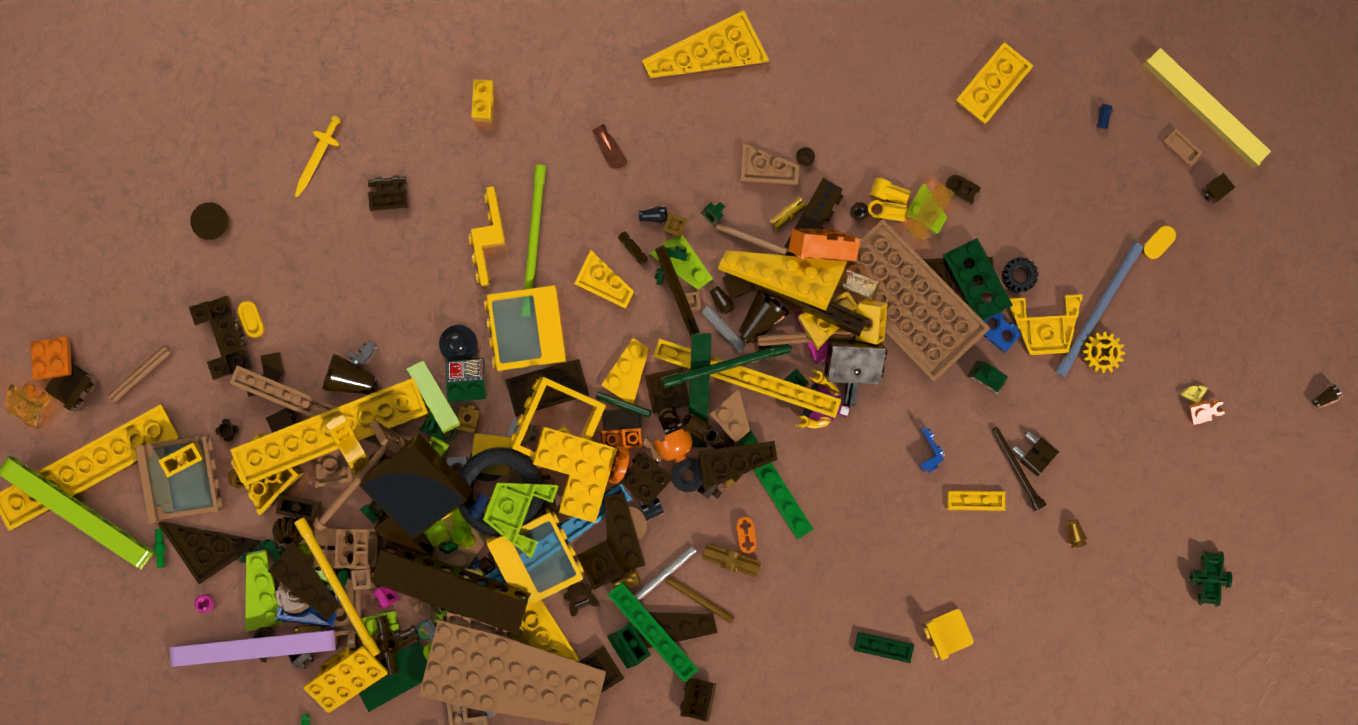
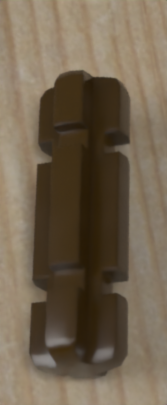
M626 231L618 236V239L621 243L625 244L624 246L633 257H636L639 264L642 265L648 260L646 254L641 252L640 247L633 239H630Z

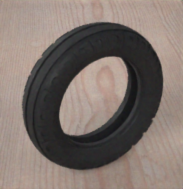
M505 447L490 448L477 453L466 462L459 473L473 488L478 475L484 469L492 465L502 464L517 470L524 478L526 484H544L538 467L532 463L533 461L517 450ZM472 490L467 501L458 507L462 517L471 527L483 534L494 537L501 536L499 532L483 520L484 513L481 514L483 516L479 517V519L468 514L470 511L469 507L472 508L475 503ZM533 496L523 525L537 518L542 509L544 499Z

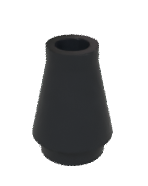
M660 204L639 210L640 222L663 223V221H667V208Z

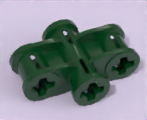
M1202 550L1200 571H1197L1195 568L1190 570V585L1199 584L1197 599L1199 606L1208 604L1220 607L1222 586L1226 587V589H1230L1232 586V572L1227 571L1223 573V551L1213 553Z

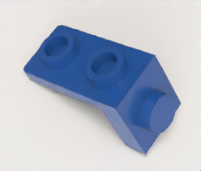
M924 426L920 428V431L934 456L918 466L922 472L927 470L930 473L938 468L937 464L944 460L942 456L945 454L939 445L936 446L932 440L935 438L932 431Z

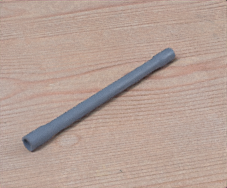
M1133 242L1124 261L1069 349V353L1063 357L1055 370L1057 374L1062 377L1067 375L1076 356L1129 269L1142 252L1144 246Z

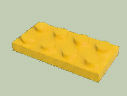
M1004 42L955 102L985 125L1032 69L1033 65Z

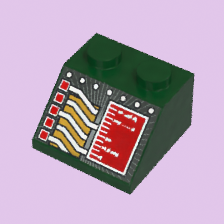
M484 357L446 360L448 402L487 398L488 391Z

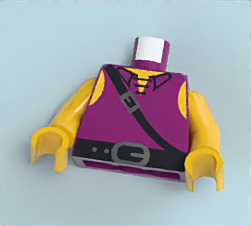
M812 369L815 372V377H808L809 380L814 381L812 382L811 389L841 399L842 395L839 394V389L833 382H827L825 376L820 371ZM840 404L837 415L847 417L850 406ZM804 408L802 416H796L801 419V423L795 424V426L816 429L828 426L830 421L833 422L835 418Z

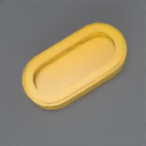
M1170 226L1159 228L1144 244L1143 254L1148 259L1160 257L1175 241V230Z
M251 301L241 302L237 312L245 333L253 338L260 337L264 333L265 326L256 304Z

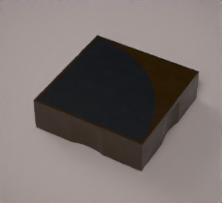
M420 433L400 447L393 456L384 459L367 472L359 484L367 495L412 540L466 502L473 490L453 468L444 462L439 453Z

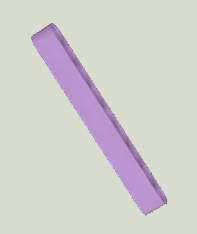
M334 630L174 646L169 647L171 667L331 651L336 650Z

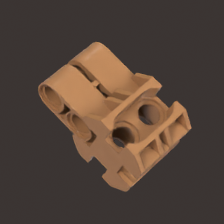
M313 528V535L319 546H325V549L321 550L332 568L370 569L376 567L379 535L374 529L326 528L320 531L317 528ZM312 554V566L320 567Z

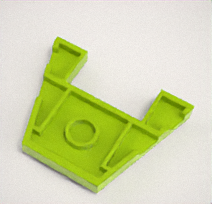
M497 483L483 520L528 557L532 558L538 541L521 535L522 525L533 496L553 503L559 486Z

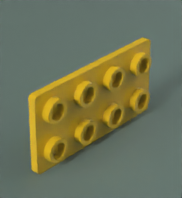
M364 646L356 651L354 648L346 647L320 665L319 675L305 684L304 690L327 713H330L387 675L388 671Z

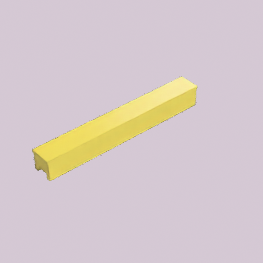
M1161 48L1142 64L1252 168L1259 166L1260 162L1271 152Z

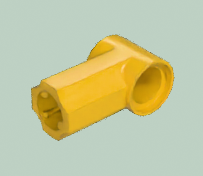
M876 177L869 196L880 201L906 205L911 191L892 185L888 180Z
M874 200L869 204L868 212L875 219L905 222L907 205ZM874 206H882V212L880 214H873Z

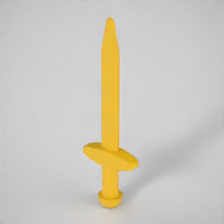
M335 115L330 117L331 121L325 133L313 131V134L320 140L298 181L295 197H298L307 187L328 144L339 146V143L331 137L337 124L341 122L339 117Z

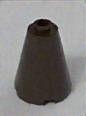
M758 291L739 329L741 334L739 337L746 343H754L757 341L758 336L764 335L789 315V311L784 306L780 308L779 301L774 297Z
M333 354L322 389L334 392L370 394L371 391L375 392L378 381L375 380V376L342 356Z

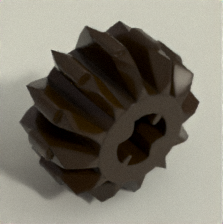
M278 518L274 522L272 529L274 540L286 545L291 544L292 541L297 544L301 543L304 538H302L294 524L299 518Z

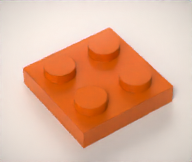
M65 336L30 342L33 380L37 381L72 375L69 337Z

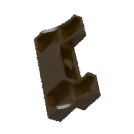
M229 296L189 307L195 326L210 322L221 357L207 362L213 380L233 375L237 366L247 370L253 369L246 348L248 341L245 334L242 335L240 327H242L239 316L236 317Z

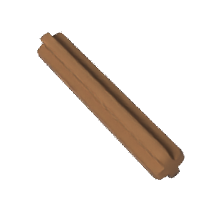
M166 346L159 348L108 394L110 400L117 402L171 354L170 350Z

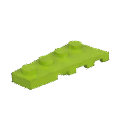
M267 549L247 553L245 632L284 623L276 619L279 605L276 601L274 578L268 572L271 566Z

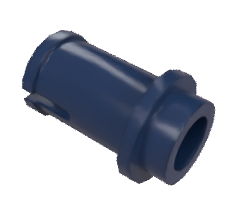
M1101 104V107L1098 108L1100 112L1096 124L1097 128L1108 129L1110 116L1114 111L1112 110L1113 106Z
M480 493L472 508L469 507L470 511L468 514L479 519V517L483 516L481 514L491 499Z

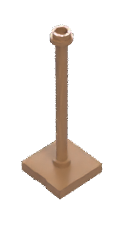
M375 419L370 423L371 429L382 446L322 517L314 519L313 525L320 531L328 527L327 521L356 489L365 474L374 468L388 450L396 453L400 447L406 444L401 435Z

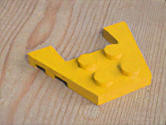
M1083 294L1064 296L1065 315L1027 318L1025 298L1010 299L1013 305L1010 307V311L1019 328L1029 355L1069 353Z

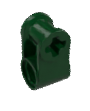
M430 413L426 414L427 417L422 427H419L420 431L446 441L454 440L458 434L457 429L453 428L451 436L446 438Z

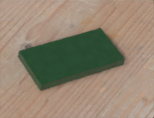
M419 640L397 652L396 661L399 673L385 675L358 693L368 712L422 683L427 660L423 653L424 648ZM380 661V663L386 668L385 661Z

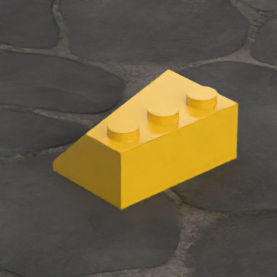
M264 432L256 434L251 441L266 436ZM233 459V460L231 461V463H232V465H233V467H234V469H235V471H236V473H237V475H238V477H239L241 483H243L242 478H241V476H240V473H239V471H238V468H237V466H236V463H235V461H234V459ZM295 466L245 486L250 500L253 501L257 509L258 515L263 514L278 501L279 494H284L304 471Z

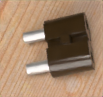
M1028 431L1025 437L1034 446L1028 453H1025L1017 445L1012 451L1022 458L1020 463L1038 477L1059 451L1043 437L1038 439Z

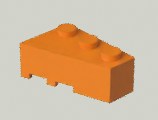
M792 229L788 252L796 254L795 257L800 259L811 257L815 259L857 261L860 238L837 229Z

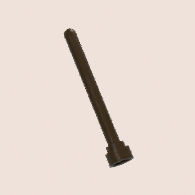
M997 427L993 428L992 433L1031 499L1029 502L1031 503L1032 511L1035 512L1046 506L1047 504L1044 499L1035 493L1000 429Z

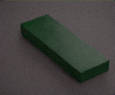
M857 631L853 650L911 663L914 644Z

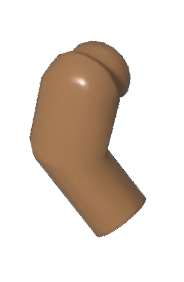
M646 437L642 445L650 450L651 458L658 464L662 458L657 454L653 446L654 441Z

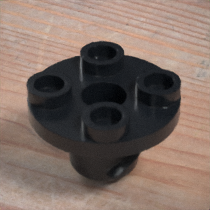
M453 325L442 333L439 340V348L447 360L469 359L475 355L478 341L475 333L470 328L463 325Z

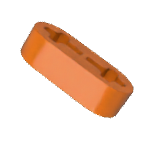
M742 517L737 521L736 525L739 547L744 553H752L757 545L754 523L750 518ZM743 520L751 524V527L747 528L748 534H744V529L740 528ZM745 536H748L749 541L753 542L750 550L742 546L745 543Z

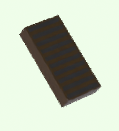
M626 409L604 410L602 413L603 429L641 428L640 414Z

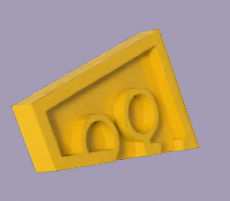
M590 250L574 284L626 309L634 291Z
M633 338L601 386L622 400L634 404L649 348Z

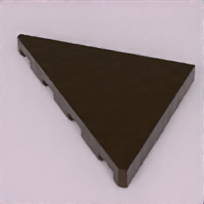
M167 522L158 523L199 585L243 556L242 553L253 549L261 543V540Z

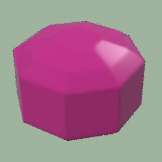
M200 595L195 600V608L199 613H209L214 608V599L210 595Z

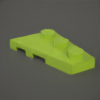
M683 235L681 238L674 236L662 244L665 247L672 248L681 246L687 248L686 252L691 253L689 261L670 257L676 274L693 288L699 290L713 280ZM655 250L649 253L652 257L659 261V258Z

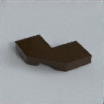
M281 353L261 355L264 373L261 376L277 381L284 372ZM247 391L248 397L257 396Z

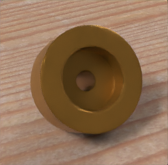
M235 469L228 473V483L237 489L244 487Z

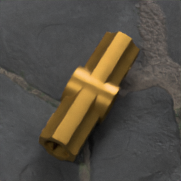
M706 543L701 558L718 564L727 570L738 571L752 577L757 576L761 565L760 561L743 556L742 553L727 548L723 549Z

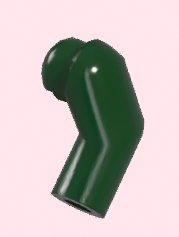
M338 568L336 576L342 587H344L347 583L349 572L346 568ZM326 584L328 589L331 592H334L330 584Z

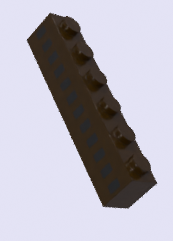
M823 178L794 229H825L822 225L825 220L829 222L833 216L834 211H832L834 204L839 205L844 195L841 192L843 189ZM790 235L789 239L787 240V242H786V244H785V246H784L785 248H788V250H789V244H790L791 235ZM787 252L784 256H796V254Z

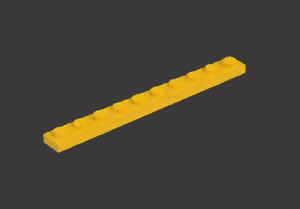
M659 339L653 357L690 369L691 349ZM713 356L710 357V365L725 361ZM743 366L710 375L711 377L836 418L842 401L839 398Z

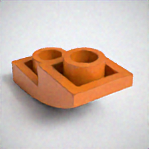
M641 428L600 431L601 444L614 448L617 445L627 449L642 448Z

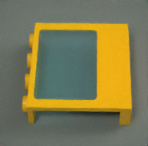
M555 285L487 295L484 305L485 311H489L490 319H487L488 330H492V338H489L490 348L494 349L495 356L492 357L493 368H497L498 372H502V370L567 362L557 288Z
M549 507L545 509L546 514L522 525L520 534L538 541L532 558L528 557L502 535L495 539L493 536L486 537L487 546L507 585L531 593L527 606L583 579L582 572H584L580 561H575L573 556L576 553L572 545H567L565 540L568 537L563 528L559 529L557 523L560 521L555 511L551 513ZM515 595L518 598L525 599L522 595Z

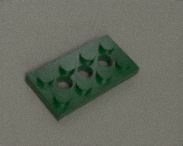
M978 238L943 254V258L968 306L983 321L1013 306ZM971 259L974 263L973 268H966L963 264L964 260ZM980 276L983 280L982 285H975L972 278ZM982 293H989L992 297L991 302H984L981 299Z

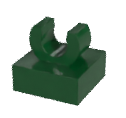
M710 202L701 214L714 227L723 218L724 215L721 212L725 206L721 202L716 206Z
M795 369L784 379L803 387L809 384L798 369Z
M374 501L370 505L365 504L360 509L372 523H376L380 519L378 514L384 512L382 509L379 511L374 509L376 504Z

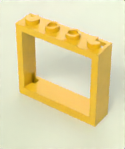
M540 377L539 380L536 379L535 384L532 386V390H534L532 396L528 397L524 407L526 410L524 414H521L517 420L516 425H518L516 433L513 432L510 436L509 448L534 458L535 452L520 446L546 385L593 406L580 438L591 441L606 405L545 377Z

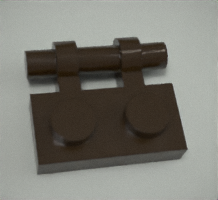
M392 175L391 178H382L380 176L375 177V179H368V187H376V191L368 192L370 211L409 209L407 189H400L399 187L400 184H407L406 176ZM393 185V190L383 191L382 187Z

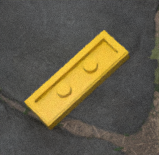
M947 490V510L1005 511L1006 491Z

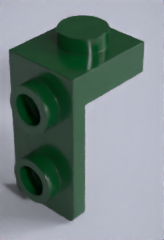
M676 246L675 248L666 247L669 257L689 261L691 253L686 252L687 248ZM662 266L660 269H657L655 274L656 285H662L664 282L665 273Z
M267 539L259 544L260 547L257 549H249L242 553L243 557L238 560L240 563H246L247 553L267 549L276 562L285 549L282 545L279 546L277 541Z

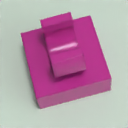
M381 587L374 591L373 598L378 597L380 601L378 607L385 608L400 600L396 592L391 589Z

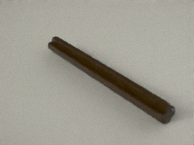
M664 245L659 246L655 249L691 337L692 333H700L667 249Z

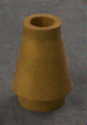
M1079 520L1068 521L1069 545L1071 544L1072 549L1086 546L1088 539Z
M630 569L625 572V575L611 581L613 589L621 582L627 588H637V585L641 584L637 569Z

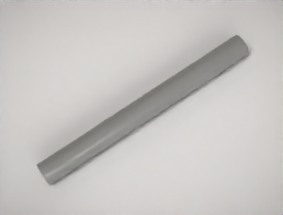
M691 546L634 595L638 601L697 552L694 547Z

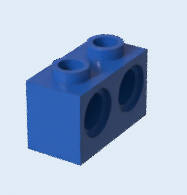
M998 313L988 318L996 322V327L990 329L983 336L1005 353L1021 333L1018 332L1019 328L1012 322L1008 324L1003 319L1004 316ZM1003 331L1010 333L1011 338L1009 341L1003 340Z

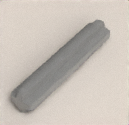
M706 306L702 310V314L737 352H741L745 348V344L710 306Z

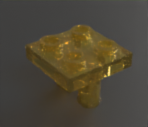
M26 382L21 389L11 384L6 391V411L10 415L21 419L25 425L32 426L37 430L42 424L43 409L52 401V398L49 395L46 396L45 392H42L37 399L31 397L30 395L36 391V388L33 384L29 387L30 382Z

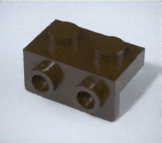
M689 678L684 686L685 696L680 705V716L709 722L717 683L698 678Z

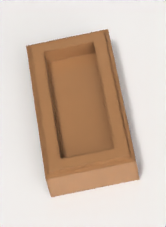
M1176 127L1162 141L1189 168L1203 154Z

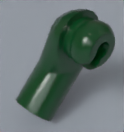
M454 529L451 540L447 543L441 542L439 551L444 552V554H450L460 545L463 532Z

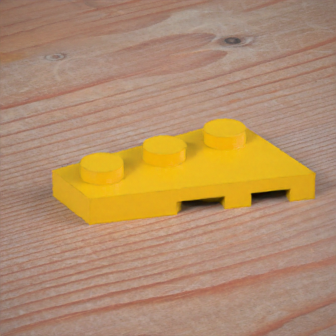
M849 291L831 299L834 303L854 312L856 311L857 304ZM807 312L798 316L800 324L817 350L839 329V327Z

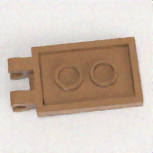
M349 576L343 589L362 620L361 589L353 590L352 576ZM341 605L337 611L334 627H322V631L334 630L336 650H339L338 639L347 638V648L358 649L356 636L358 633Z

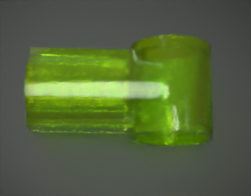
M457 508L452 512L453 530L450 538L452 542L468 549L474 545L475 535L471 532V526L465 521Z

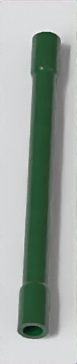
M774 345L767 349L683 373L665 376L661 378V384L666 389L728 369L788 354L791 352L790 345Z

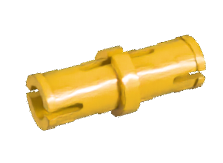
M798 197L788 207L785 206L781 213L771 219V224L778 230L787 221L793 220L794 216L807 206L806 203L802 202L803 199L801 197Z

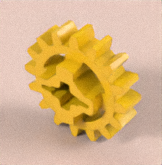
M1102 332L1101 336L1099 333H1095V339L1089 337L1090 343H1084L1087 350L1082 351V353L1086 354L1087 357L1083 361L1088 360L1087 367L1094 366V372H1097L1099 369L1101 374L1105 373L1106 369L1109 373L1113 372L1112 367L1117 369L1119 368L1117 362L1124 361L1120 358L1121 355L1125 354V352L1121 351L1124 344L1119 345L1120 338L1113 339V333L1109 334V336H1107L1106 332ZM1099 340H1106L1109 343L1102 344ZM1092 348L1094 349V356H1093V357H1092V354H1091ZM1108 348L1105 356L1099 357L1102 353L1101 350ZM1114 348H1115V351H1116L1115 357L1113 356V349H1114ZM1100 361H1105L1109 365H1100L1098 363Z

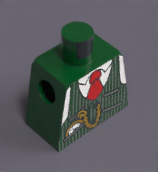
M976 361L967 375L969 379L996 396L999 395L1008 380L1007 375L985 361Z

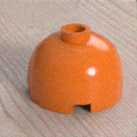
M684 429L664 436V441L660 442L658 439L653 442L657 454L663 460H675L676 463L686 459L685 455L692 448L690 432Z

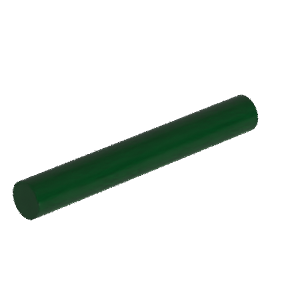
M598 392L596 395V399L648 418L651 415L652 411L601 392Z

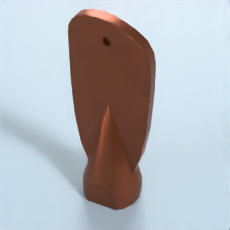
M605 124L593 129L592 132L597 137L600 149L610 167H624L627 164V159L616 141L607 132Z

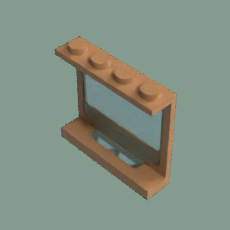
M209 434L142 444L136 447L148 523H154L161 519L214 511V513H218L221 510L223 498L218 493L220 480L215 475L217 461L216 458L212 457L211 450H214L213 439H209ZM197 440L205 454V458L167 478L158 460Z

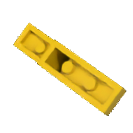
M494 186L486 187L487 193H484L485 203L490 205V211L487 212L489 223H493V225L471 229V234L468 235L470 246H474L475 253H472L473 263L478 266V272H475L477 283H481L482 287L490 286L484 248L506 244Z
M344 415L333 417L326 426L356 477L369 460Z

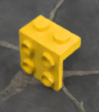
M954 609L924 622L926 627L923 629L927 639H931L933 643L931 647L935 657H939L941 660L949 658V654L974 643L962 612L959 609Z

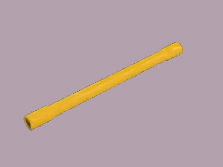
M305 517L294 522L358 633L363 646L373 656L381 653L379 648L369 635Z

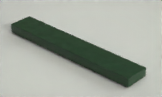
M692 333L690 370L710 365L711 333ZM710 375L690 380L688 414L692 413L707 424ZM690 433L692 447H707V443Z

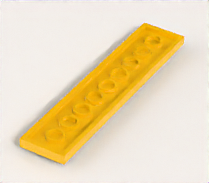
M411 378L230 449L244 486H247L338 450L339 447L326 426L333 417L344 415L356 439L360 441L375 435L370 427V423L374 419L391 429L426 415L428 412L414 378Z
M160 404L37 471V473L74 497L138 462L136 452L138 445L175 440L181 437L163 404ZM14 485L0 492V515L8 531H12L50 510Z

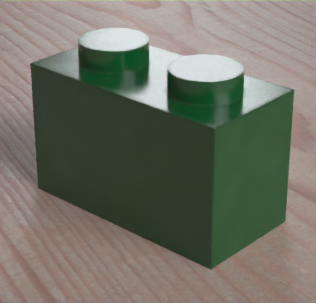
M631 622L620 626L607 635V638L627 669L640 664L651 655Z

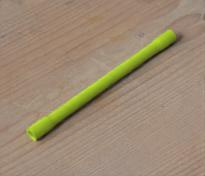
M535 165L534 189L524 290L534 288L543 185L546 174L545 165ZM524 296L520 316L532 317L533 296Z

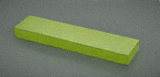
M424 361L407 368L406 371L409 377L414 378L422 399L442 433L444 434L459 426L458 418Z

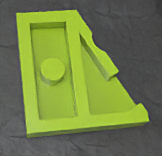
M923 183L907 209L906 217L938 234L947 216L926 184Z

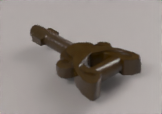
M566 554L560 556L561 562H559L562 570L564 569L567 578L574 576L572 564ZM576 582L568 587L567 593L563 597L564 600L570 601L569 609L572 617H575L580 609L589 605L594 607L600 605L598 599L591 593V584ZM579 595L587 596L586 599L575 603V599Z

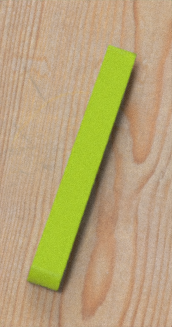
M8 456L0 467V476L135 567L143 569L154 553L149 547L18 459Z

